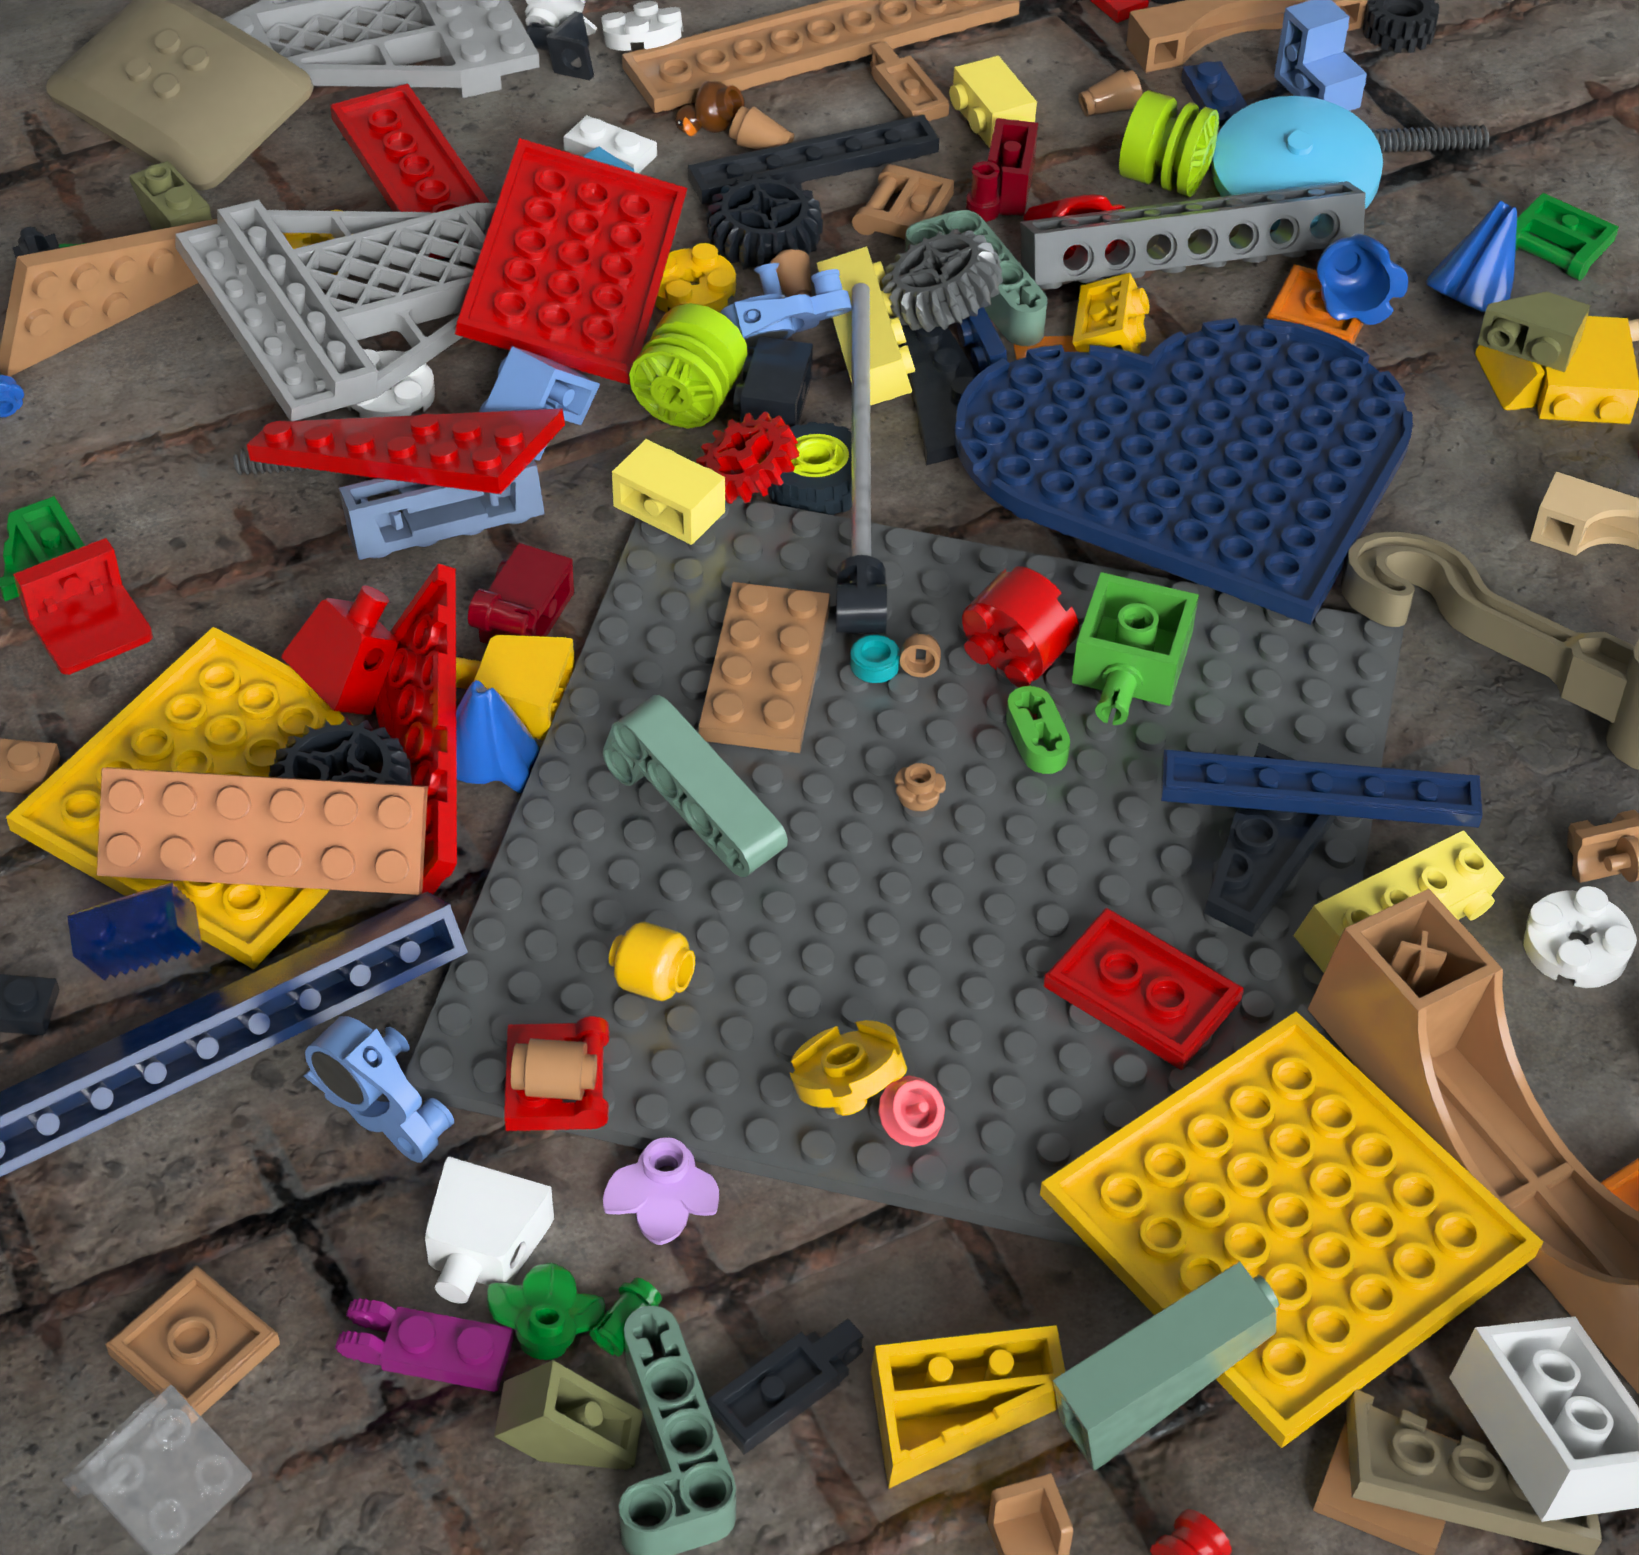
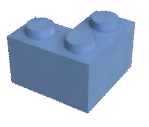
M1309 0L1285 8L1274 77L1294 96L1322 99L1341 106L1348 111L1360 107L1367 73L1343 52L1349 27V16L1332 0Z
M512 346L508 356L501 362L496 383L489 398L482 404L479 412L563 408L565 421L582 425L600 383L551 359ZM545 446L544 449L534 458L535 460L540 461V459H541V457H542V455H543V453H544V450H545L546 446Z

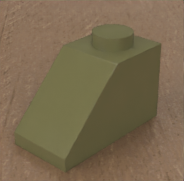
M553 1360L504 1381L494 1437L540 1462L627 1470L635 1466L643 1411Z

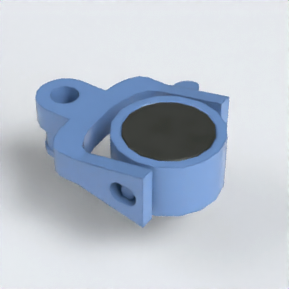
M779 263L759 266L754 271L759 273L764 295L734 302L723 308L721 314L725 315L740 330L747 343V349L753 348L755 351L759 336L786 340L794 333L816 327L821 320L840 316L852 310L849 293L842 288L839 270H825L811 276L816 296L810 297L809 295L799 294L786 297L782 294L776 269Z
M340 1016L305 1050L306 1062L310 1070L303 1077L323 1091L329 1102L338 1107L345 1108L363 1128L372 1132H383L403 1155L414 1162L421 1163L439 1145L437 1138L454 1124L452 1114L441 1102L434 1098L427 1099L420 1108L422 1104L421 1096L406 1079L395 1058L400 1052H409L410 1050L407 1040L400 1032L392 1027H386L385 1037L382 1038L377 1028L372 1030L357 1019L350 1016ZM384 1094L389 1102H382L376 1099Z

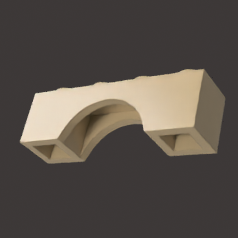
M1556 472L1540 505L1530 541L1575 556L1583 550L1599 544H1621L1639 550V498Z

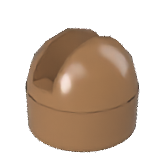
M915 633L908 637L902 645L900 654V665L903 670L914 677H927L934 674L939 668L941 649L938 641L929 634ZM917 649L926 650L925 660L916 659Z

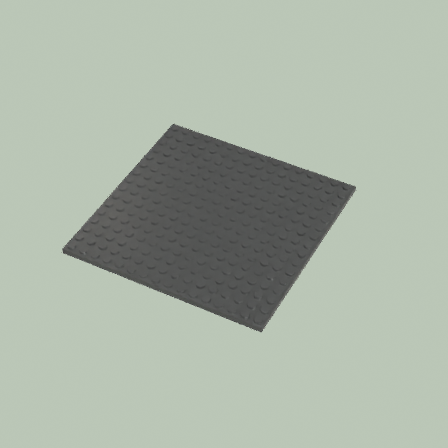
M737 497L732 504H728L725 500V512L690 545L637 518L462 938L468 953L452 961L405 1073L406 1079L419 1093L422 1101L434 1098L445 1106L504 1119L508 1024L577 1023L584 1017H601L609 1024V1042L603 1047V1098L609 1105L608 1122L603 1127L597 1129L557 1131L642 1150L656 1139L674 1138L682 1142L691 1151L696 1162L1091 1249L1040 1196L1041 1182L1296 1011L1334 1047L1336 1046V1042L1308 1011L1324 973L1293 935L1314 905L1363 881L1373 819L1337 816L1253 937H1250L1204 914L1207 898L1238 807L1161 801L1162 758L1164 749L1254 757L1258 743H1261L1297 761L1381 767L1404 625L1388 627L1374 622L1364 615L1320 607L1311 625L1204 585L871 523V557L881 561L886 569V634L836 633L837 568L842 561L852 557V519L754 500L745 503L742 498ZM1016 566H1022L1032 569L1049 579L1062 592L1057 600L1064 610L1067 611L1071 606L1074 609L1079 622L1078 636L1101 572L1199 594L1191 641L1171 705L1167 706L1132 698L1126 722L1120 725H1112L1117 710L1115 708L1111 711L1108 723L1101 721L1096 715L1095 708L1103 690L1072 683L1077 636L1051 666L1029 685L1039 687L1048 692L1056 705L1070 737L1067 764L1062 770L1053 774H1042L1028 768L1019 753L1006 722L1009 695L1019 687L1012 684L1006 677L1005 672L998 667L995 670L988 663L985 665L976 663L970 658L964 648L968 638L962 624L963 611L994 578L1005 569L1006 572H1011ZM733 582L830 593V609L801 752L794 753L707 742L783 826L788 839L787 847L746 878L734 874L645 776L631 786H626L617 780L604 761L603 748L612 725L653 695H660L666 698L699 733V723ZM915 633L932 635L938 641L941 649L939 668L934 674L927 677L911 676L900 665L898 673L891 680L883 683H870L859 679L851 671L850 651L852 646L858 639L868 635L885 636L895 641L900 649V654L905 640ZM917 649L916 659L925 660L926 650ZM1030 712L1032 719L1036 720L1038 714ZM1043 739L1038 740V746L1041 745L1046 748ZM916 763H924L933 766L936 773L944 776L946 781L945 791L940 793L939 801L933 808L926 811H913L902 805L896 793L897 784L894 782L897 772L902 768ZM1106 907L1244 988L1242 1000L1183 1070L1178 1069L1043 987L1047 972ZM648 922L677 931L686 937L690 950L695 954V968L691 981L683 992H676L667 1000L656 1001L625 991L618 986L614 977V967L609 964L610 948L618 935H624L636 923ZM871 1020L887 1024L896 1034L907 1066V1072L903 1077L914 1076L922 1078L935 1087L942 1096L945 1107L943 1125L937 1136L927 1144L916 1147L899 1144L889 1137L881 1125L878 1110L880 1097L884 1089L867 1098L865 1107L851 1115H838L833 1107L819 1108L808 1105L798 1097L790 1076V1072L794 1073L795 1071L791 1062L795 1052L813 1036L835 1026H838L842 1035L847 1032L858 1031L856 1021ZM564 1099V1103L577 1101V1100Z

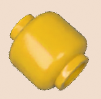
M639 922L632 925L624 935H618L615 938L609 952V964L614 967V977L619 987L625 991L656 1001H664L671 998L676 992L681 993L687 988L694 973L695 954L690 950L686 937L681 933L648 922Z

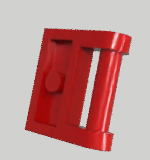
M589 1016L580 1019L577 1023L508 1024L504 1113L506 1131L597 1129L607 1124L609 1105L603 1098V1047L609 1042V1024L605 1019ZM531 1038L586 1042L587 1054L597 1055V1075L594 1090L584 1089L582 1100L564 1103V1099L529 1097L525 1095V1090H513L511 1087V1066L515 1044H529Z

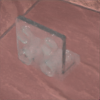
M169 1385L153 1393L62 1481L78 1498L93 1493L149 1555H175L251 1480L252 1473L172 1385Z

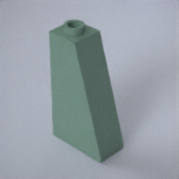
M1238 1262L1053 1380L1060 1422L1094 1471L1276 1333V1308L1279 1307V1302L1274 1291L1261 1275L1252 1278L1242 1263Z

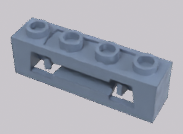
M534 459L502 494L381 478L339 488L349 538L359 560L382 558L394 551L414 546L426 547L435 544L438 540L459 535H475L487 528L507 523L519 524L531 517L545 514L538 469ZM398 489L399 495L368 502L367 497Z

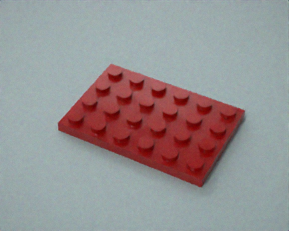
M519 138L457 320L455 335L511 350L513 346L551 359L572 369L631 385L629 373L635 359L643 348L688 188Z

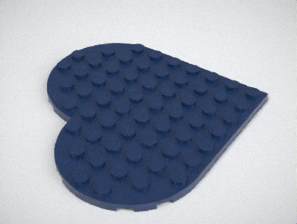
M1232 318L1202 323L1201 331L1188 335L1183 334L1181 331L1177 332L1159 344L1148 357L1130 351L1090 345L1089 352H1065L1062 345L1029 349L1026 351L1025 358L1010 363L1003 358L980 372L963 392L957 408L954 440L958 457L970 478L989 497L1010 510L1016 517L1028 519L1064 535L1078 538L1102 547L1107 551L1121 554L1153 568L1167 571L1191 580L1196 584L1210 587L1237 597L1242 601L1253 603L1288 618L1311 625L1346 562L1348 550L1360 538L1405 457L1413 428V415L1405 406V392L1399 382L1389 371L1380 372L1368 363L1370 355L1355 345L1322 330L1297 323L1263 319L1262 326L1239 325L1237 319Z

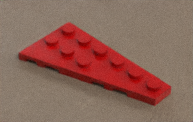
M563 408L275 421L265 425L263 430L246 445L250 461L502 494L565 426Z
M442 564L436 565L390 631L397 638L398 647L375 704L379 728L385 727L390 738H399L404 753H406L407 758L410 760L412 785L428 786L422 894L425 892L434 894L442 882L452 875L457 864L456 569Z

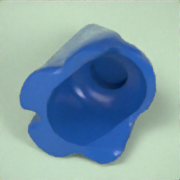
M1499 201L1481 222L1432 271L1426 280V285L1461 304L1481 312H1485L1490 303L1509 300L1515 271L1516 207H1511L1503 201Z
M1355 233L1350 237L1338 239L1323 251L1318 260L1317 277L1321 284V297L1328 314L1338 321L1357 318L1367 325L1378 324L1393 313V308L1389 303L1390 299L1394 297L1402 298L1407 292L1408 276L1406 271L1390 260L1389 251L1382 243L1369 236Z
M476 680L468 687L456 709L457 780L472 784H487L492 781H501L514 791L523 793L531 774L530 771L539 755L540 747L503 697L494 688L487 690L480 681Z

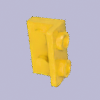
M1130 272L1081 286L1072 342L1077 352H1089L1090 345L1110 348L1121 345L1125 351L1140 354L1141 343L1146 341L1144 318L1145 314L1149 313L1150 307L1145 290L1137 287Z

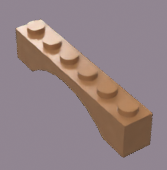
M1185 0L1130 11L1126 46L1145 73L1181 66L1196 51L1220 38L1241 32L1282 29L1285 8L1309 0ZM1332 0L1349 16L1348 31L1363 27L1367 0Z

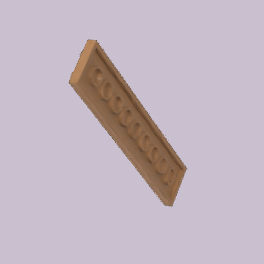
M826 0L678 39L663 46L622 54V68L654 113L670 111L676 107L696 102L698 90L706 81H719L726 86H735L740 91L747 90L753 86L784 80L790 76L821 70L827 66L854 61L861 57L872 55L871 45L885 41L894 50L897 47L928 41L934 37L961 32L982 24L998 22L1002 19L1019 15L1020 1Z

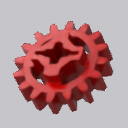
M763 412L757 420H754L751 413L745 415L742 423H736L733 419L729 420L728 427L724 429L725 432L715 430L712 434L716 440L713 443L703 444L701 448L705 455L696 459L697 464L710 468L725 477V500L728 504H732L738 496H741L743 501L748 503L755 492L760 493L763 497L768 495V487L772 483L781 486L784 482L780 475L783 472L794 471L795 467L791 460L799 457L800 453L796 447L798 441L782 417L777 416L771 419L768 412Z

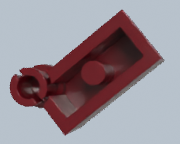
M996 118L988 161L977 162L972 167V188L967 194L966 210L977 213L985 222L994 220L999 214L1025 215L1035 165L1038 123Z
M519 543L509 559H504L499 564L495 580L489 589H479L471 600L467 621L469 626L479 630L480 642L488 644L490 638L496 635L547 637L575 593L572 558Z

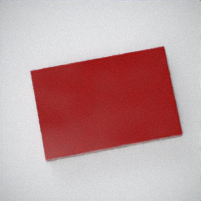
M1107 907L1047 972L1043 986L1180 1070L1185 1068L1242 1000L1244 990L1240 985Z

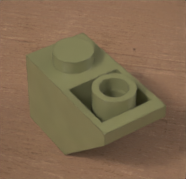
M169 161L151 165L145 170L129 176L130 183L153 231L212 220L210 205Z
M1547 291L1490 303L1485 311L1477 344L1565 372L1581 341L1591 305Z

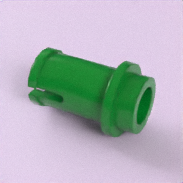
M635 1277L631 1283L624 1282L618 1289L620 1297L598 1325L594 1326L590 1331L591 1338L600 1348L611 1355L615 1354L617 1357L624 1352V1326L627 1318L634 1311L642 1307L658 1306L662 1301L659 1291L649 1282Z

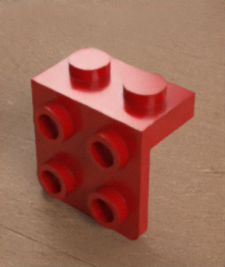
M107 538L13 574L24 616L62 674H73L144 645L153 638L150 625L122 585L115 551Z

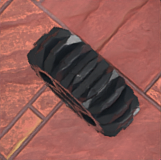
M751 175L750 180L745 182L735 179L733 186H722L721 193L713 195L712 203L706 215L710 244L718 249V255L726 256L731 264L740 262L743 270L750 266L759 267L770 264L777 254L788 249L801 250L809 255V253L817 251V244L820 241L821 233H823L822 210L819 201L813 197V191L803 190L799 182L789 184L786 177L774 180L771 179L770 175L765 179H757Z
M348 717L344 719L341 725H331L325 718L322 728L317 730L305 725L302 738L288 736L286 748L276 750L275 764L270 765L268 777L412 785L410 760L407 758L406 753H404L399 738H390L385 727L373 730L368 720L363 721L358 726H353Z

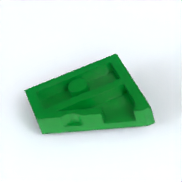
M55 496L9 512L7 522L9 538L5 541L3 550L5 568L3 577H0V590L4 601L19 597L13 574L85 546Z

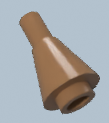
M793 249L784 250L777 254L770 263H779L776 270L781 290L787 297L799 294L811 297L809 255L804 251Z

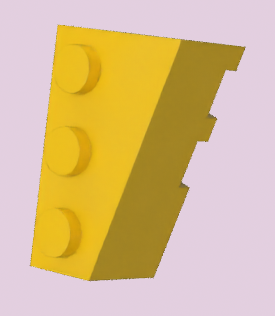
M1057 1325L875 1346L871 1377L888 1489L1057 1410L1058 1406L1053 1380L1065 1373Z

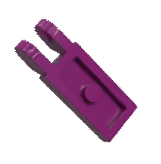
M359 1298L351 1301L346 1315L349 1317L348 1320L364 1328L369 1327L372 1330L387 1332V1338L383 1342L373 1334L357 1333L356 1331L352 1332L349 1330L347 1332L343 1331L342 1334H339L335 1349L341 1353V1356H345L347 1359L350 1358L354 1361L359 1360L360 1362L379 1365L384 1371L495 1392L498 1391L513 1344L514 1334L513 1328L399 1306L395 1310L382 1301H369L366 1298Z

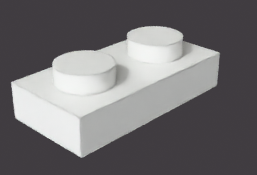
M588 115L563 137L564 150L584 156L595 148L601 147L632 167L636 173H640L657 156V142Z

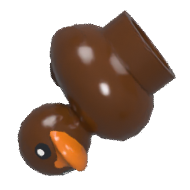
M706 81L698 90L695 106H685L676 114V125L680 131L688 136L695 135L701 128L710 133H721L732 124L738 110L742 106L745 107L743 96L735 86H726L719 81Z

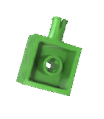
M1103 572L1100 573L1077 639L1072 683L1103 690L1095 708L1096 715L1101 721L1108 723L1111 711L1115 708L1117 710L1112 725H1120L1126 722L1132 698L1167 706L1171 705L1191 641L1199 594Z

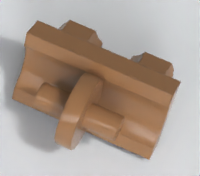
M1635 809L1618 813L1612 819V823L1594 826L1588 820L1570 824L1568 827L1567 848L1573 855L1572 876L1579 883L1622 874L1629 882L1639 881V813Z

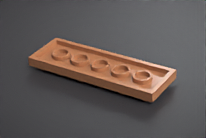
M112 767L102 768L97 876L420 895L423 889L428 786Z

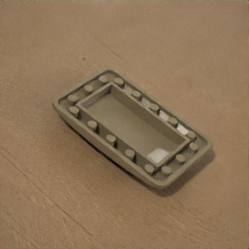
M132 0L49 78L46 89L48 95L55 103L154 165L169 161L194 189L209 190L219 185L310 97L313 92V83L310 76L304 70L231 23L189 0Z

